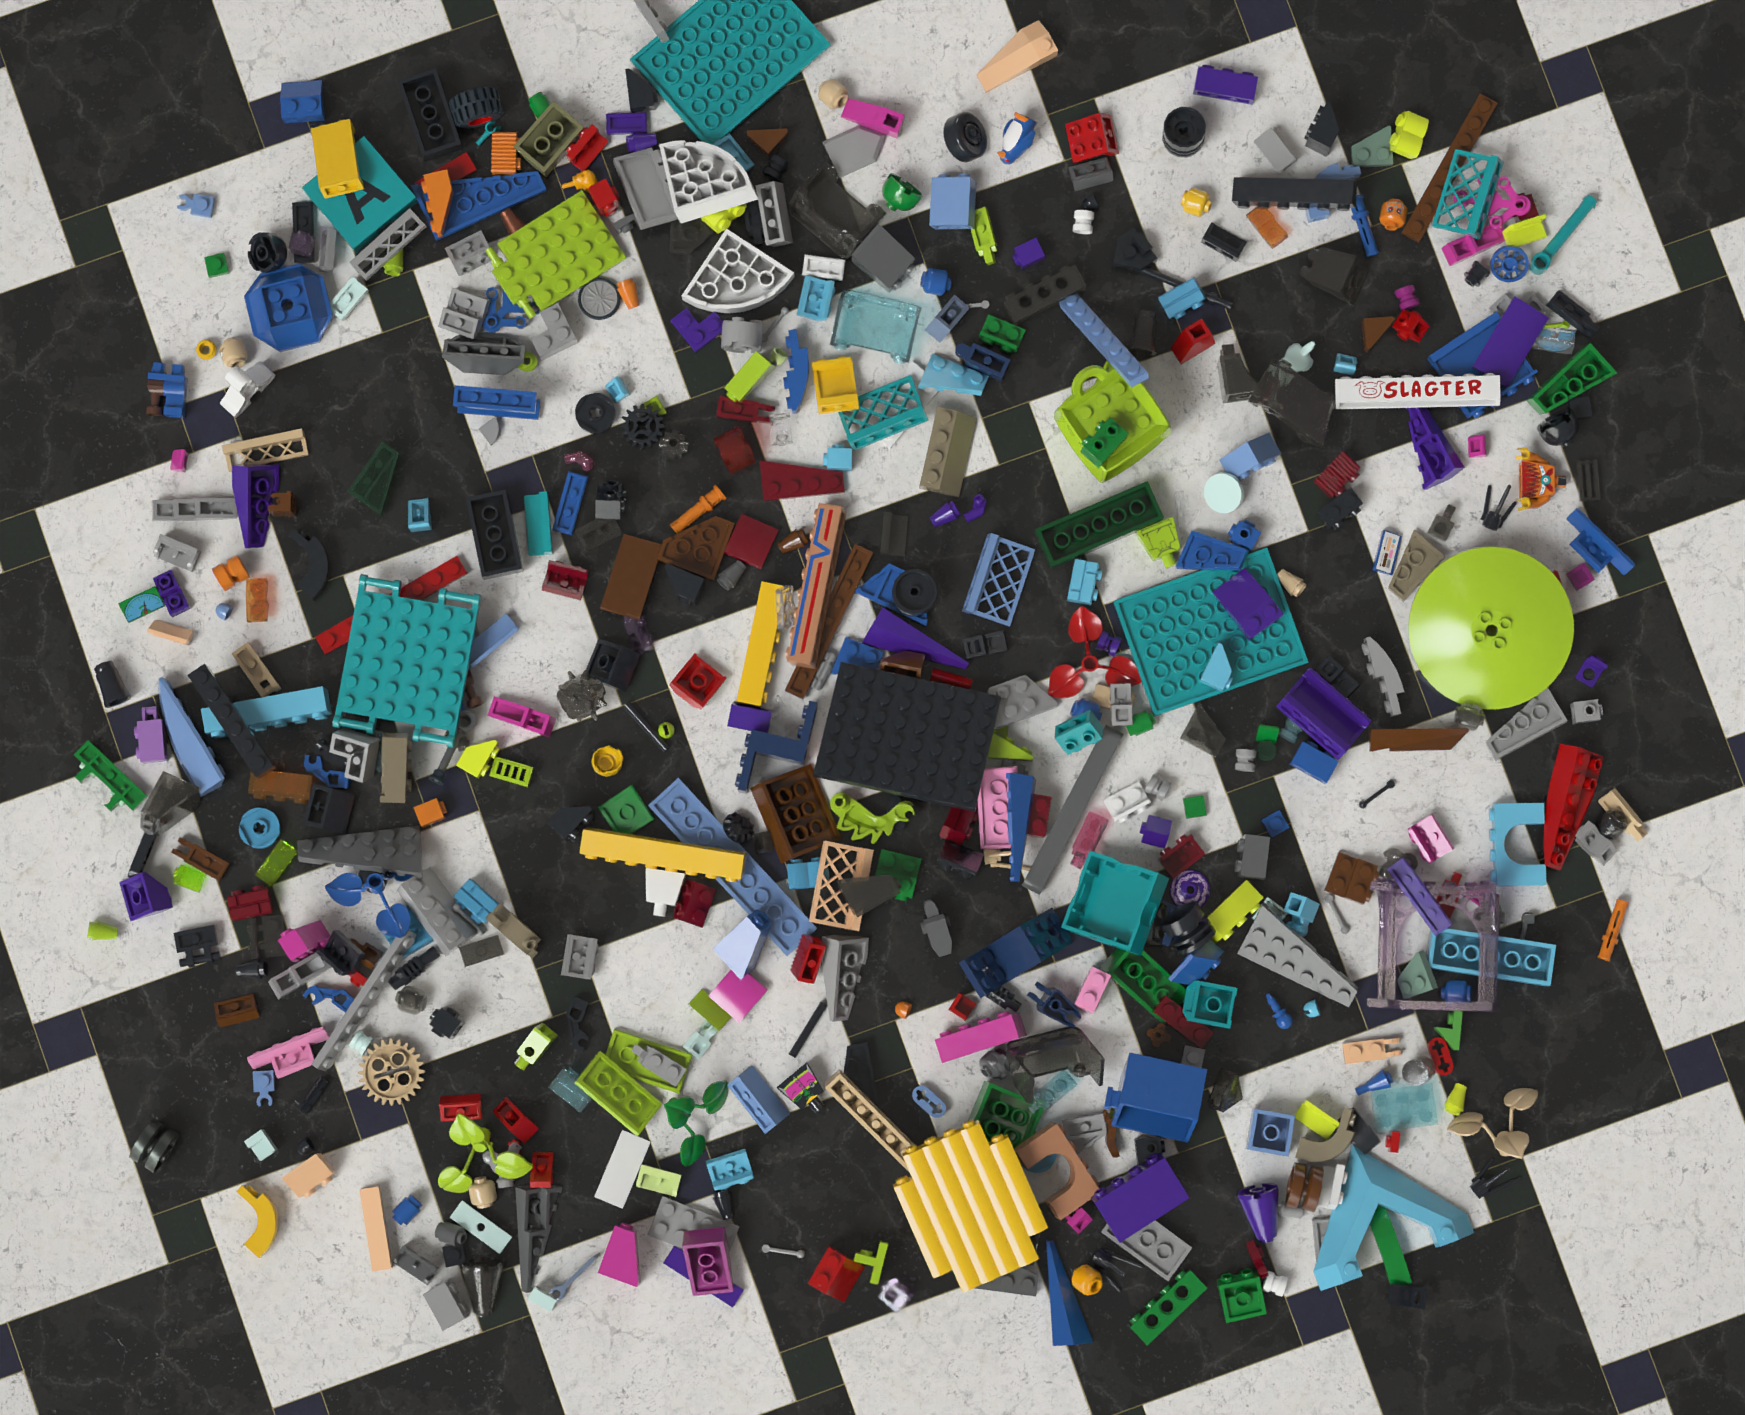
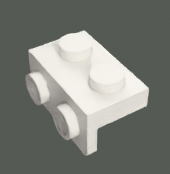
M1337 1164L1335 1168L1323 1165V1182L1317 1206L1335 1210L1338 1204H1342L1344 1192L1340 1191L1342 1184L1346 1183L1348 1172H1344V1165Z

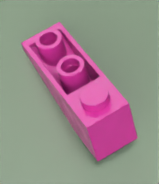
M848 98L841 118L897 139L903 126L905 115L885 107Z

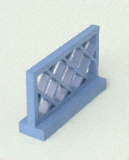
M993 533L987 534L962 611L1010 627L1035 549L1004 539ZM1000 542L1007 544L1010 553L1002 557L997 550ZM1020 550L1029 552L1027 560L1019 563L1015 552ZM1012 554L1017 565L1007 570L1002 559ZM999 561L1004 572L994 576L991 567L993 563ZM1019 568L1022 575L1021 579L1013 583L1009 572ZM1006 574L1011 585L1001 589L996 578ZM993 580L998 591L988 595L985 585ZM1012 587L1015 597L1007 602L1002 591ZM999 593L1004 604L994 608L990 597ZM987 599L991 610L986 613L977 611L979 603ZM1006 606L1009 612L1007 621L1000 619L996 610Z

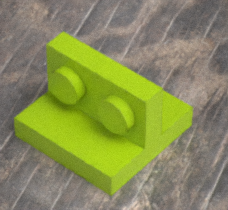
M879 1242L876 1256H872V1251L864 1249L855 1253V1262L874 1266L870 1283L877 1285L879 1283L888 1242Z

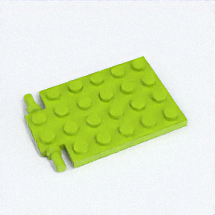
M582 190L498 242L497 246L506 258V262L498 257L492 247L485 250L493 262L491 265L494 269L491 272L512 304H518L520 308H523L529 319L536 316V313L529 304V296H531L541 312L626 260V256Z

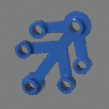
M494 287L488 288L486 296L491 301L488 313L482 324L484 330L489 333H495L501 327L525 328L527 321L523 316H517L515 319H502L508 313H525L523 308H520L518 304L513 305L503 290L502 307L496 312V299L499 293ZM490 291L496 292L494 297H489L488 294ZM535 302L530 303L531 307L536 305ZM538 309V311L535 312L536 315H538V314L540 313V310H539V309ZM490 319L495 320V324L492 326L488 324ZM519 319L524 320L522 326L517 325Z

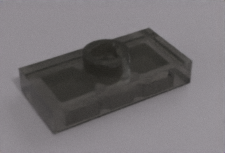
M499 935L459 947L465 967L505 955Z

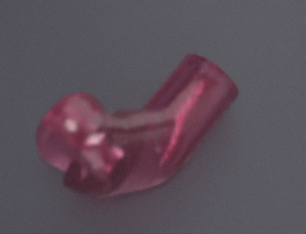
M583 452L564 454L566 464L577 462L582 465L584 471H589L593 468L592 458Z

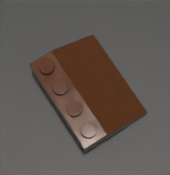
M811 764L765 780L750 788L781 864L822 848L823 841L835 843L842 840L817 777H813L814 770Z

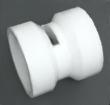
M1075 210L1074 218L1076 221L1073 224V232L1092 234L1093 226L1091 222L1094 220V212Z
M1268 1271L1269 1276L1264 1279L1262 1291H1272L1282 1297L1288 1277L1283 1275L1276 1276L1274 1272Z

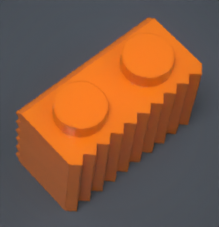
M492 132V175H513L517 173V170H521V158H517L518 151L513 147L520 140L517 132Z

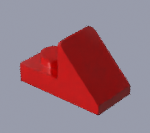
M533 1152L530 1188H551V1184H553V1152Z

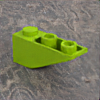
M997 730L993 731L987 759L1033 761L1032 751L1023 746L1021 749L1016 747L1014 740L1007 736L1002 738L996 734Z

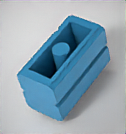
M1193 277L1159 296L1158 299L1169 319L1172 317L1178 319L1186 314L1185 310L1191 306L1194 310L1203 305L1202 300L1206 299V296L1197 279Z
M471 878L454 895L457 899L455 904L460 905L463 911L467 908L472 912L470 917L478 924L481 922L487 924L488 921L485 917L499 904Z

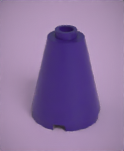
M1262 1183V1187L1256 1188L1255 1185H1251L1238 1191V1199L1257 1240H1261L1262 1243L1272 1242L1274 1237L1277 1236L1279 1189L1277 1184Z

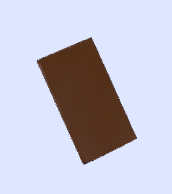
M254 993L214 1003L216 1020L219 1027L260 1017Z

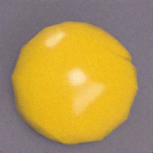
M608 745L597 749L593 753L591 764L596 773L609 777L621 770L623 756L619 749Z

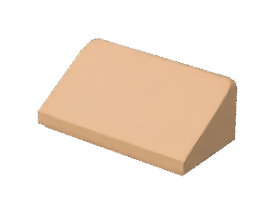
M154 620L147 630L151 635L184 645H190L193 631L160 620Z

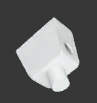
M646 868V901L655 903L653 915L665 917L667 905L676 906L686 874Z

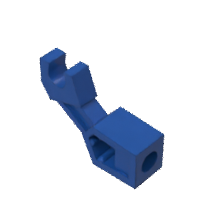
M305 755L304 767L308 773H313L328 788L350 790L351 779L344 777L345 772L333 770L326 772L323 770L322 757L317 756L316 762L311 764V756ZM332 776H339L338 785L331 783L330 778Z
M317 985L309 987L302 995L307 998L309 994L313 993L315 995V1000L312 1002L313 1005L322 1002L325 998H330L332 1003L345 1013L355 999L345 989L319 988ZM341 994L348 997L342 1005L339 1004V1001H336V997Z

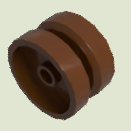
M1294 1162L1287 1182L1285 1206L1297 1208L1302 1199L1303 1210L1315 1212L1321 1193L1324 1168L1312 1166L1306 1178V1165Z

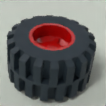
M494 87L470 89L457 94L449 101L454 123L458 128L484 126L486 123L496 121L504 115L498 89Z

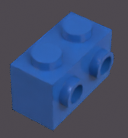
M1310 741L1302 742L1289 765L1326 784L1339 761L1335 760V757L1328 751L1323 753L1317 750L1318 746Z

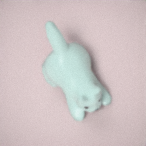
M1311 341L1304 347L1298 343L1292 344L1288 347L1285 357L1268 368V371L1273 373L1274 379L1280 380L1281 386H1286L1297 372H1304L1310 369L1313 359L1310 357L1309 352L1314 348L1315 342Z

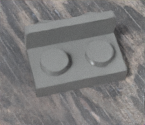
M481 230L445 248L458 276L469 273L491 261L485 252L490 247Z

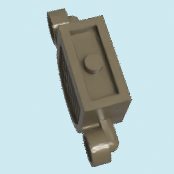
M501 903L485 917L488 922L526 955L533 959L538 954L536 949L541 939Z

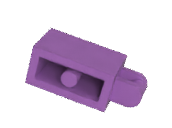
M157 706L142 707V721H137V726L134 727V735L139 742V747H136V757L143 764L168 761L164 720L159 719ZM147 715H153L154 720H147Z

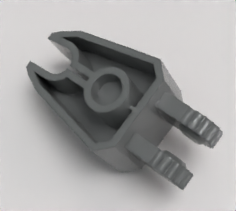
M927 899L923 904L926 917H922L924 922L920 923L923 934H928L930 944L939 957L951 954L952 940L948 930L951 924L948 914L944 915L943 912H938L935 902Z

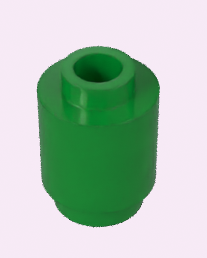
M542 92L534 94L528 100L529 106L537 119L551 104L548 97L543 95Z
M1144 710L1133 715V725H1126L1130 736H1138L1154 729L1153 724H1156L1152 713L1147 714V711Z

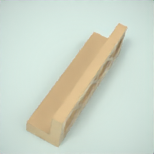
M302 428L222 445L229 472H232L230 455L240 454L245 457L241 464H270L309 455L305 433ZM293 442H302V452L294 453L289 448ZM279 445L284 448V451L278 457L269 454L273 446ZM259 449L265 453L260 461H254L249 458L254 450Z

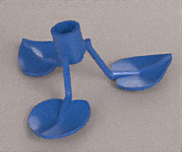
M389 871L386 872L389 876L373 873L368 876L367 883H364L362 888L363 883L358 875L344 873L325 885L329 896L338 904L347 907L358 904L361 901L360 892H365L369 888L372 893L380 895L386 910L380 911L376 917V925L379 931L387 936L402 938L407 934L410 927L409 911L401 903H396L389 907L383 894L385 889L384 880H391L394 877L396 881L404 882L414 875L406 874L405 876H400L396 872Z

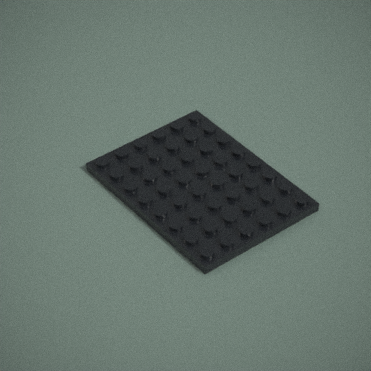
M841 662L813 777L975 812L1001 696Z

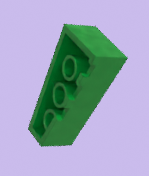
M1589 343L1583 345L1526 401L1539 415H1542L1617 374V372Z

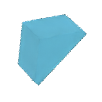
M428 498L408 501V527L411 532L432 530Z

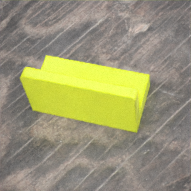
M1546 214L1511 224L1504 229L1502 233L1507 246L1520 247L1545 239L1547 235L1542 221L1547 218Z
M1307 1100L1302 1102L1294 1114L1296 1120L1326 1141L1330 1138L1336 1127H1339L1338 1121Z

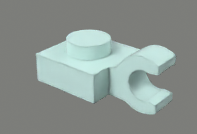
M704 1021L700 1027V1033L695 1031L683 1047L697 1059H700L712 1044L708 1040L715 1035L717 1029L708 1021Z

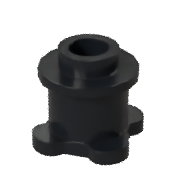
M1475 260L1472 268L1464 273L1466 277L1464 280L1471 287H1479L1481 285L1480 282L1489 276L1490 271Z

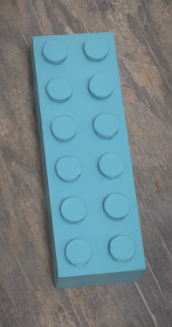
M323 686L233 703L249 728L255 731L267 730V726L270 725L275 726V728L287 726V722H295V724L306 723L308 718L323 720L327 719V715L332 714L328 690ZM202 708L201 713L205 733L214 737V739L227 737L226 732L210 708Z
M1430 929L1426 957L1430 968L1435 970L1540 986H1551L1556 945L1454 929H1445L1435 936Z

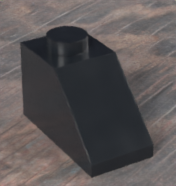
M625 69L631 113L655 110V104L658 103L657 91L653 92L652 85L631 69Z

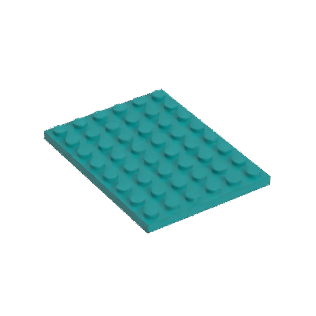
M698 0L667 27L668 41L662 43L658 36H656L630 58V62L701 142L712 145L731 133L829 49L831 44L792 0Z
M1267 548L1248 554L1241 570L1245 568L1284 615L1250 641L1247 640L1212 593L1240 572L1239 570H1201L1113 601L1154 717L1309 663ZM1218 643L1223 645L1232 671L1230 677L1233 678L1229 688H1224L1222 692L1200 682L1202 674Z

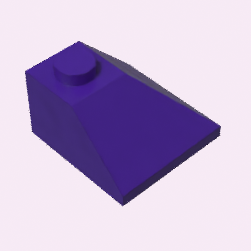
M146 872L119 882L130 922L173 908L168 888Z

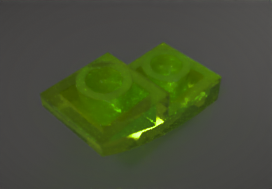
M281 839L255 875L272 887L295 856L297 850Z

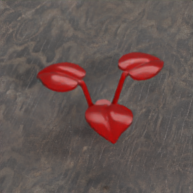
M1084 606L1079 607L1071 617L1068 630L1074 642L1081 643L1085 641L1087 655L1082 660V668L1076 672L1072 666L1067 664L1059 665L1052 671L1049 680V696L1069 698L1077 695L1084 686L1083 679L1078 675L1084 670L1092 672L1097 668L1108 670L1105 680L1109 687L1110 684L1131 683V687L1140 684L1141 678L1137 667L1127 657H1113L1109 667L1098 664V659L1090 654L1089 640L1093 641L1099 638L1102 633V623L1098 616Z

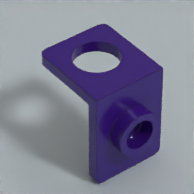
M1590 655L1585 659L1575 678L1592 688L1608 665L1604 663L1605 661L1602 658ZM1590 668L1594 671L1595 675L1592 680H1586L1583 677L1585 669Z

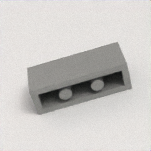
M772 181L756 185L766 245L778 247L793 243L783 183Z

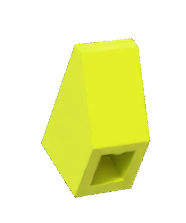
M492 740L466 747L456 766L478 779L481 775L484 777L490 767L487 764L491 758L495 759L500 750L498 747L499 743Z

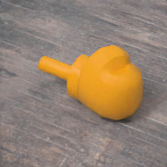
M584 170L573 176V181L562 184V188L575 186L577 190L583 189L589 193L588 187L596 184L597 179L594 172Z

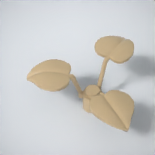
M1519 1088L1505 1095L1504 1104L1510 1107L1509 1132L1502 1131L1495 1137L1488 1126L1482 1122L1483 1115L1476 1112H1467L1457 1116L1448 1125L1447 1131L1460 1136H1470L1477 1133L1483 1127L1492 1138L1494 1146L1500 1155L1522 1159L1524 1151L1529 1144V1136L1525 1132L1513 1131V1112L1515 1108L1517 1110H1525L1531 1107L1538 1097V1091L1531 1088Z

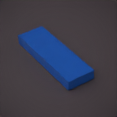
M568 471L553 524V531L573 535L588 476Z

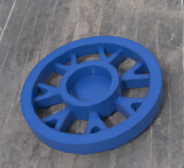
M1508 245L1501 247L1491 258V271L1500 281H1518L1528 271L1529 260L1527 254L1517 246ZM1508 250H1515L1514 255H1508ZM1501 252L1505 255L1503 259L1498 257V254ZM1522 254L1524 258L1517 261L1516 257ZM1494 262H1501L1502 266L1494 267ZM1518 264L1525 265L1524 270L1518 269ZM1502 269L1506 272L1503 277L1498 275ZM1515 271L1517 276L1511 278L1509 273Z

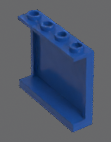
M1497 311L1427 358L1439 377L1445 374H1452L1454 376H1463L1464 374L1483 376V374L1474 370L1472 366L1501 319ZM1526 358L1509 386L1505 388L1500 385V398L1505 394L1509 397L1517 392V387L1522 383L1526 386L1535 380L1534 375L1538 371L1537 369L1533 370ZM1460 406L1467 419L1472 416L1476 419L1485 413L1483 409L1487 407Z

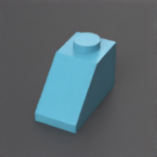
M1221 643L1216 645L1200 679V682L1220 692L1224 688L1228 689L1233 679L1230 677L1232 671Z

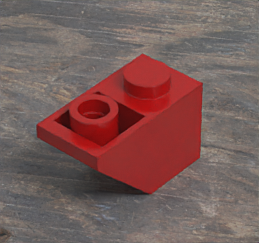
M1201 318L1186 327L1170 349L1182 365L1216 343L1212 333Z

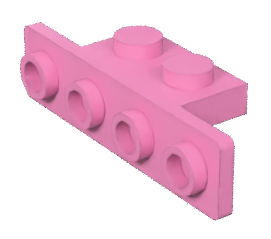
M324 1027L314 1028L308 1033L292 1037L291 1040L277 1043L263 1051H257L247 1057V1060L253 1069L272 1062L275 1075L279 1079L311 1066L315 1059L311 1046L328 1040L329 1034Z

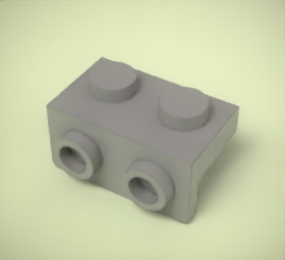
M568 934L561 975L591 980L595 972L594 959L599 949L598 940Z

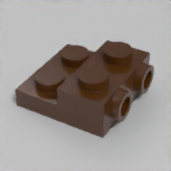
M1338 852L1324 891L1364 905L1365 901L1369 902L1373 891L1370 890L1372 882L1376 883L1380 874V871H1377L1378 866Z

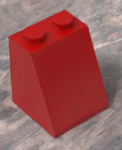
M829 1246L808 1284L826 1295L845 1302L865 1266Z

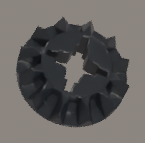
M735 811L724 819V832L734 842L745 843L755 833L753 831L754 824H751L750 818H746L743 813L737 814ZM738 823L741 824L742 828L740 832H738Z

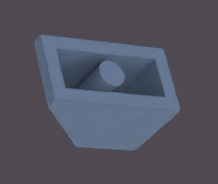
M954 295L927 326L925 331L940 343L970 307Z

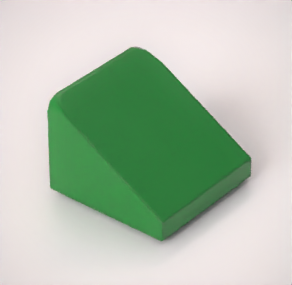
M1260 724L1257 727L1256 741L1275 744L1279 728Z

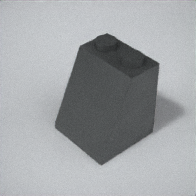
M879 224L876 225L852 253V263L888 293L892 289L896 291L903 282L901 280L905 274L909 275L916 267L914 265L915 258Z

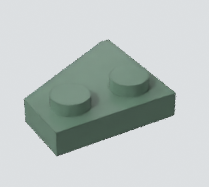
M1391 126L1383 128L1351 147V160L1354 167L1393 165V152L1390 151L1391 144L1389 143Z
M1424 950L1414 955L1397 979L1404 999L1438 988Z

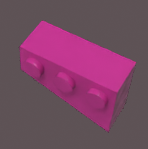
M319 920L296 929H287L280 934L282 938L278 942L289 959L298 963L314 954L317 948L325 947L331 935L322 921Z

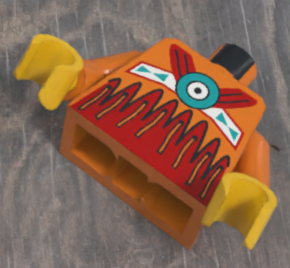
M1517 448V450L1521 451V456H1516V459L1525 460L1519 463V499L1516 502H1521L1522 507L1518 508V511L1538 509L1549 502L1550 497L1555 495V488L1566 487V476L1555 475L1554 466L1550 465L1549 461L1538 454L1530 452L1528 448Z

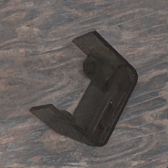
M1068 1026L1012 1040L1006 1045V1055L1014 1086L1028 1104H1032L1035 1077L1066 1069L1076 1077L1090 1075L1098 1086H1103L1105 1059L1078 1027Z

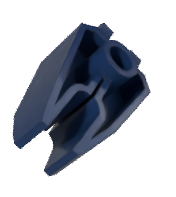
M1037 981L1035 983L1036 988L1044 992L1041 999L1034 993L1029 992L1027 994L1029 998L1037 1003V1011L1066 1026L1075 1027L1067 1019V1014L1071 1012L1081 1019V1014L1060 990L1055 987L1047 989Z

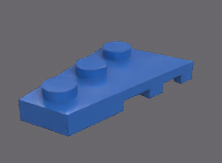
M1191 530L1176 568L1241 571L1248 555V550Z

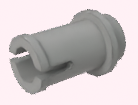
M1284 1201L1278 1203V1215L1280 1218H1283V1216L1302 1218V1205L1292 1208L1285 1206Z

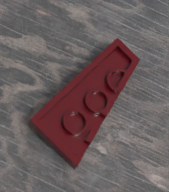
M760 461L764 502L845 493L843 472Z

